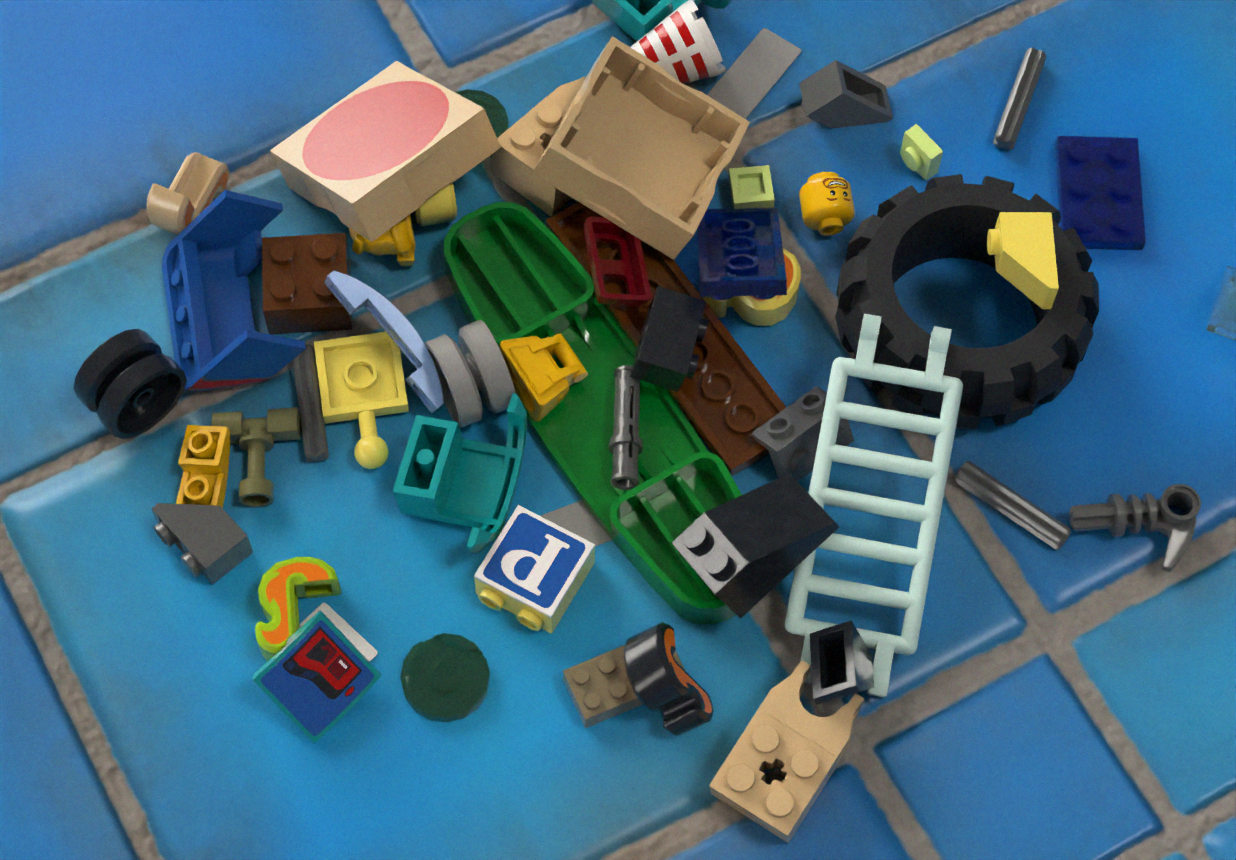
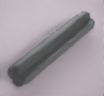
M1029 48L1025 52L995 133L993 143L997 148H1003L1006 151L1014 148L1045 63L1046 54L1043 50Z
M305 344L306 349L293 359V368L305 455L307 461L314 463L328 459L329 451L314 347L310 344Z
M966 461L957 471L955 476L956 483L1054 549L1059 550L1068 540L1071 534V529L971 461Z

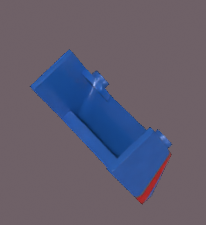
M224 190L166 247L162 260L163 280L174 360L185 372L187 378L185 389L203 392L266 381L306 349L305 341L256 332L247 275L262 262L261 230L283 211L282 203Z

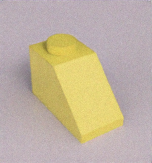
M1000 212L995 229H989L987 235V250L989 255H995L996 272L1040 308L1052 309L1059 289L1052 212Z

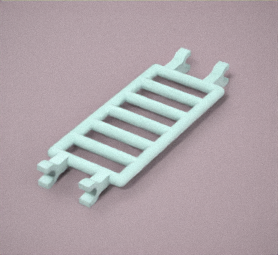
M864 314L856 359L838 357L832 363L808 494L823 510L824 505L921 522L917 548L832 533L817 547L913 566L909 592L814 575L812 570L816 554L815 549L794 570L785 619V629L791 634L805 636L800 662L803 660L811 665L810 633L838 624L804 618L808 592L904 609L905 615L901 636L856 628L867 648L875 649L873 659L874 688L868 689L867 694L885 698L887 697L893 654L912 655L917 650L963 383L959 378L943 375L952 329L934 326L930 337L925 372L873 363L881 316ZM848 376L944 393L940 418L845 402L844 395ZM840 418L936 436L932 462L836 444ZM832 461L929 479L925 503L921 505L829 488L828 483ZM810 671L808 677L806 678L805 683H811V684H812V672H811V671Z

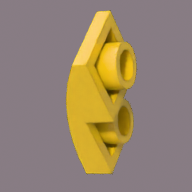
M187 425L178 464L183 470L176 504L216 505L223 508L230 456V430L228 427Z

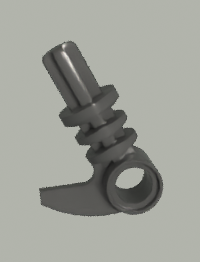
M1184 484L1169 486L1163 492L1160 499H1155L1151 493H1144L1142 500L1136 494H1130L1125 502L1119 493L1109 494L1107 503L1072 506L1069 510V522L1075 531L1109 529L1113 537H1122L1126 527H1128L1131 533H1139L1141 526H1143L1146 532H1161L1168 537L1162 570L1170 573L1180 562L1192 540L1196 516L1201 508V500L1193 488ZM1168 506L1179 507L1185 515L1174 514Z

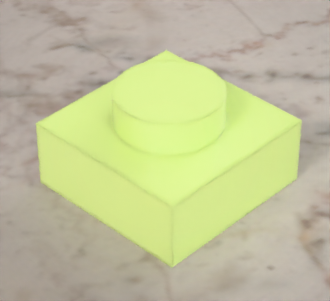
M916 124L904 132L900 155L910 170L917 171L925 180H928L938 173L943 150Z
M769 165L729 169L728 179L733 212L774 208L775 199Z

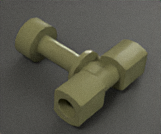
M298 407L268 409L267 417L246 419L242 411L212 413L211 426L228 427L230 430V444H239L242 450L248 452V478L239 482V503L248 507H264L272 504L274 501V484L272 481L265 479V452L274 447V441L301 439L302 428Z

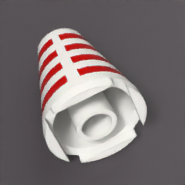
M693 0L683 3L631 46L632 49L661 66L667 73L683 84L726 72L725 66L720 63L723 59L703 17L698 19L694 12L698 8Z

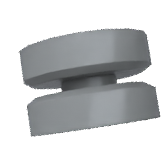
M481 319L459 329V347L446 334L424 343L439 376L443 402L453 421L458 422L460 429L482 419V402L488 410L497 414L508 409L512 393H515L503 355L489 328Z

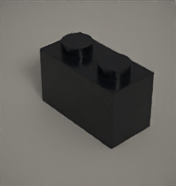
M658 286L648 307L629 377L676 392L679 391L685 378L692 380L699 361V355L693 354L695 342L702 343L709 323L708 318L702 317L706 301Z

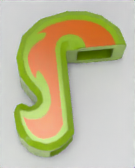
M294 557L275 563L263 574L258 594L264 616L269 623L260 621L255 626L256 640L263 657L269 661L287 645V639L300 628L298 598H318L342 594L334 568L323 560L314 557Z

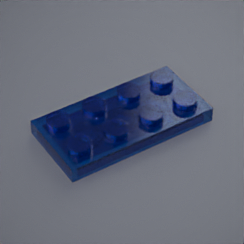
M778 208L707 209L697 228L700 297H710L715 300H727L733 296H753L757 299H771L776 295H787V278Z

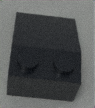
M789 473L704 512L672 544L713 593L741 619L834 533L839 526Z

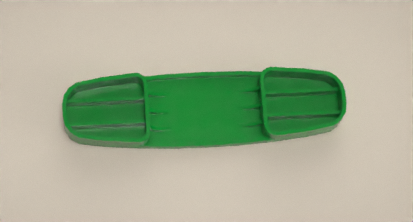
M495 202L463 216L448 231L444 239L443 253L446 275L469 324L481 319L489 328L498 347L503 340L537 336L543 339L561 333L588 372V375L583 380L573 383L568 387L569 392L565 398L542 420H533L525 408L527 423L548 455L616 546L647 583L681 618L695 624L714 625L736 616L713 593L672 544L704 512L742 495L723 460L716 454L708 452L694 427L667 388L640 380L639 437L643 441V451L638 456L639 485H636L631 490L614 488L611 485L613 454L609 452V440L613 437L614 371L620 366L633 365L637 347L604 304L597 302L591 275L528 208L513 202ZM554 354L552 357L557 363L558 367L563 368V365L561 364L557 356Z

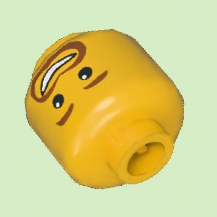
M820 172L810 176L807 183L799 191L803 222L810 229L819 231L821 235L830 236L842 232L843 227L849 224L855 216L851 185L835 172Z

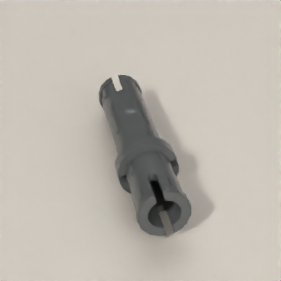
M630 365L620 366L614 371L613 437L609 440V452L613 454L611 485L620 490H631L636 485H639L638 456L643 451V441L639 437L640 380L629 377L632 369Z

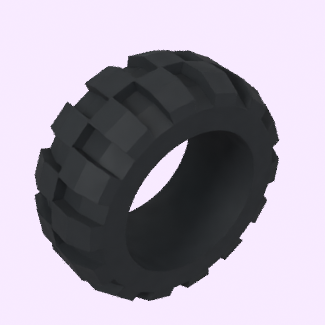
M962 174L932 178L927 181L926 189L921 193H918L911 185L879 204L877 216L873 214L861 222L848 244L845 262L841 266L836 292L838 306L835 318L841 345L849 353H855L854 359H856L864 314L881 316L873 363L925 372L931 335L920 328L904 311L893 285L914 267L943 258H965L996 268L995 255L988 254L987 235L989 229H995L999 213L1052 212L1059 285L1052 309H1042L1029 299L1036 317L1037 326L1020 339L1005 345L991 348H967L949 343L943 375L959 378L963 383L956 428L977 429L980 419L983 417H992L995 426H1001L1032 415L1036 402L1040 405L1052 402L1072 381L1076 368L1083 361L1094 334L1092 329L1099 313V283L1093 272H1088L1092 259L1076 230L1071 228L1063 231L1059 227L1062 216L1058 209L1036 193L1030 201L1012 193L1014 188L1013 182L985 176L982 185L963 183ZM862 378L875 393L884 387L893 393L891 406L901 412L922 416L926 412L940 416L944 393Z

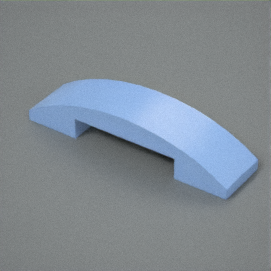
M335 270L327 275L324 284L347 312L352 315L364 305L417 369L405 382L428 410L433 413L444 404L442 388L434 362L419 334L405 316L384 296L365 283Z

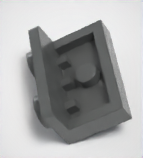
M819 387L811 389L753 432L755 441L769 450L778 478L790 473L798 482L813 471L827 392ZM840 418L836 444L847 446L854 441L848 420Z

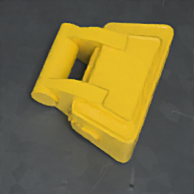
M561 333L543 339L537 336L503 340L500 343L499 349L508 367L515 392L535 421L542 420L565 398L569 392L568 387L583 380L588 375V372ZM554 354L557 356V358L563 365V368L558 367L557 363L552 357Z

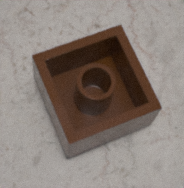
M346 233L262 238L263 313L270 335L352 330V315L347 312L324 284L327 275L334 270L351 276L350 254Z

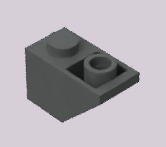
M158 503L151 508L158 523L153 527L154 531L166 546L170 548L175 544L184 553L180 559L196 578L203 574L213 585L253 553L247 534L221 506Z

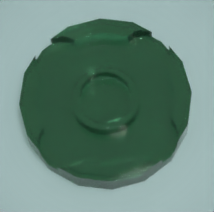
M442 633L434 635L433 638L427 639L424 642L421 641L412 647L403 661L400 678L405 699L416 713L431 721L448 723L464 719L480 707L488 694L490 672L486 658L474 642L461 635Z

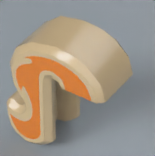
M193 152L186 156L169 189L158 184H152L146 204L150 222L160 229L178 235L213 202V199H216L225 190L229 179L227 164L198 152Z

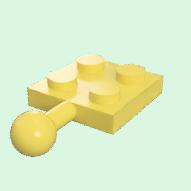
M386 331L315 341L314 348L324 423L358 419L361 439L357 442L354 449L355 459L366 469L381 467L388 458L389 450L386 442L378 437L375 417L409 412L400 348Z

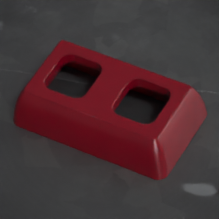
M587 217L583 232L597 302L605 305L640 306L651 300L652 294L640 239L604 217ZM596 241L615 243L618 247L620 260L601 259L598 256ZM603 277L621 278L625 282L627 294L606 293Z

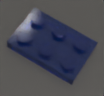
M1057 136L1055 154L1058 205L1062 216L1060 228L1063 231L1074 228L1086 249L1142 251L1146 238L1138 138Z

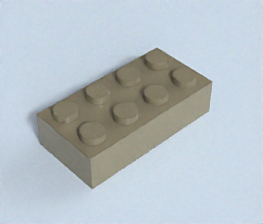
M625 645L563 670V681L585 729L643 705L634 693L627 677L624 663ZM675 651L673 654L674 659L684 669L680 661V658L677 652Z

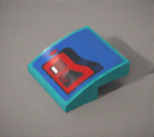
M320 610L287 639V645L253 674L252 680L315 743L366 694L381 677V673Z

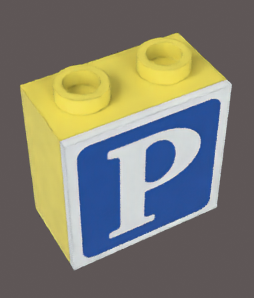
M518 505L474 575L476 594L479 595V600L489 608L497 611L503 608L517 615V620L527 628L534 631H539L541 628L552 634L595 563V544Z

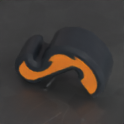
M661 622L627 639L624 648V663L627 677L638 699L649 709L659 711L663 718V728L678 736L710 722L714 709L709 694L674 659L673 654L676 651L674 628Z

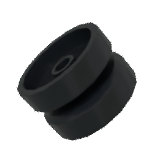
M131 329L110 337L92 352L79 369L75 377L73 389L79 400L90 411L97 413L101 423L113 436L126 439L146 432L164 419L182 396L187 378L182 368L171 357L162 354L160 346L147 332L140 329Z

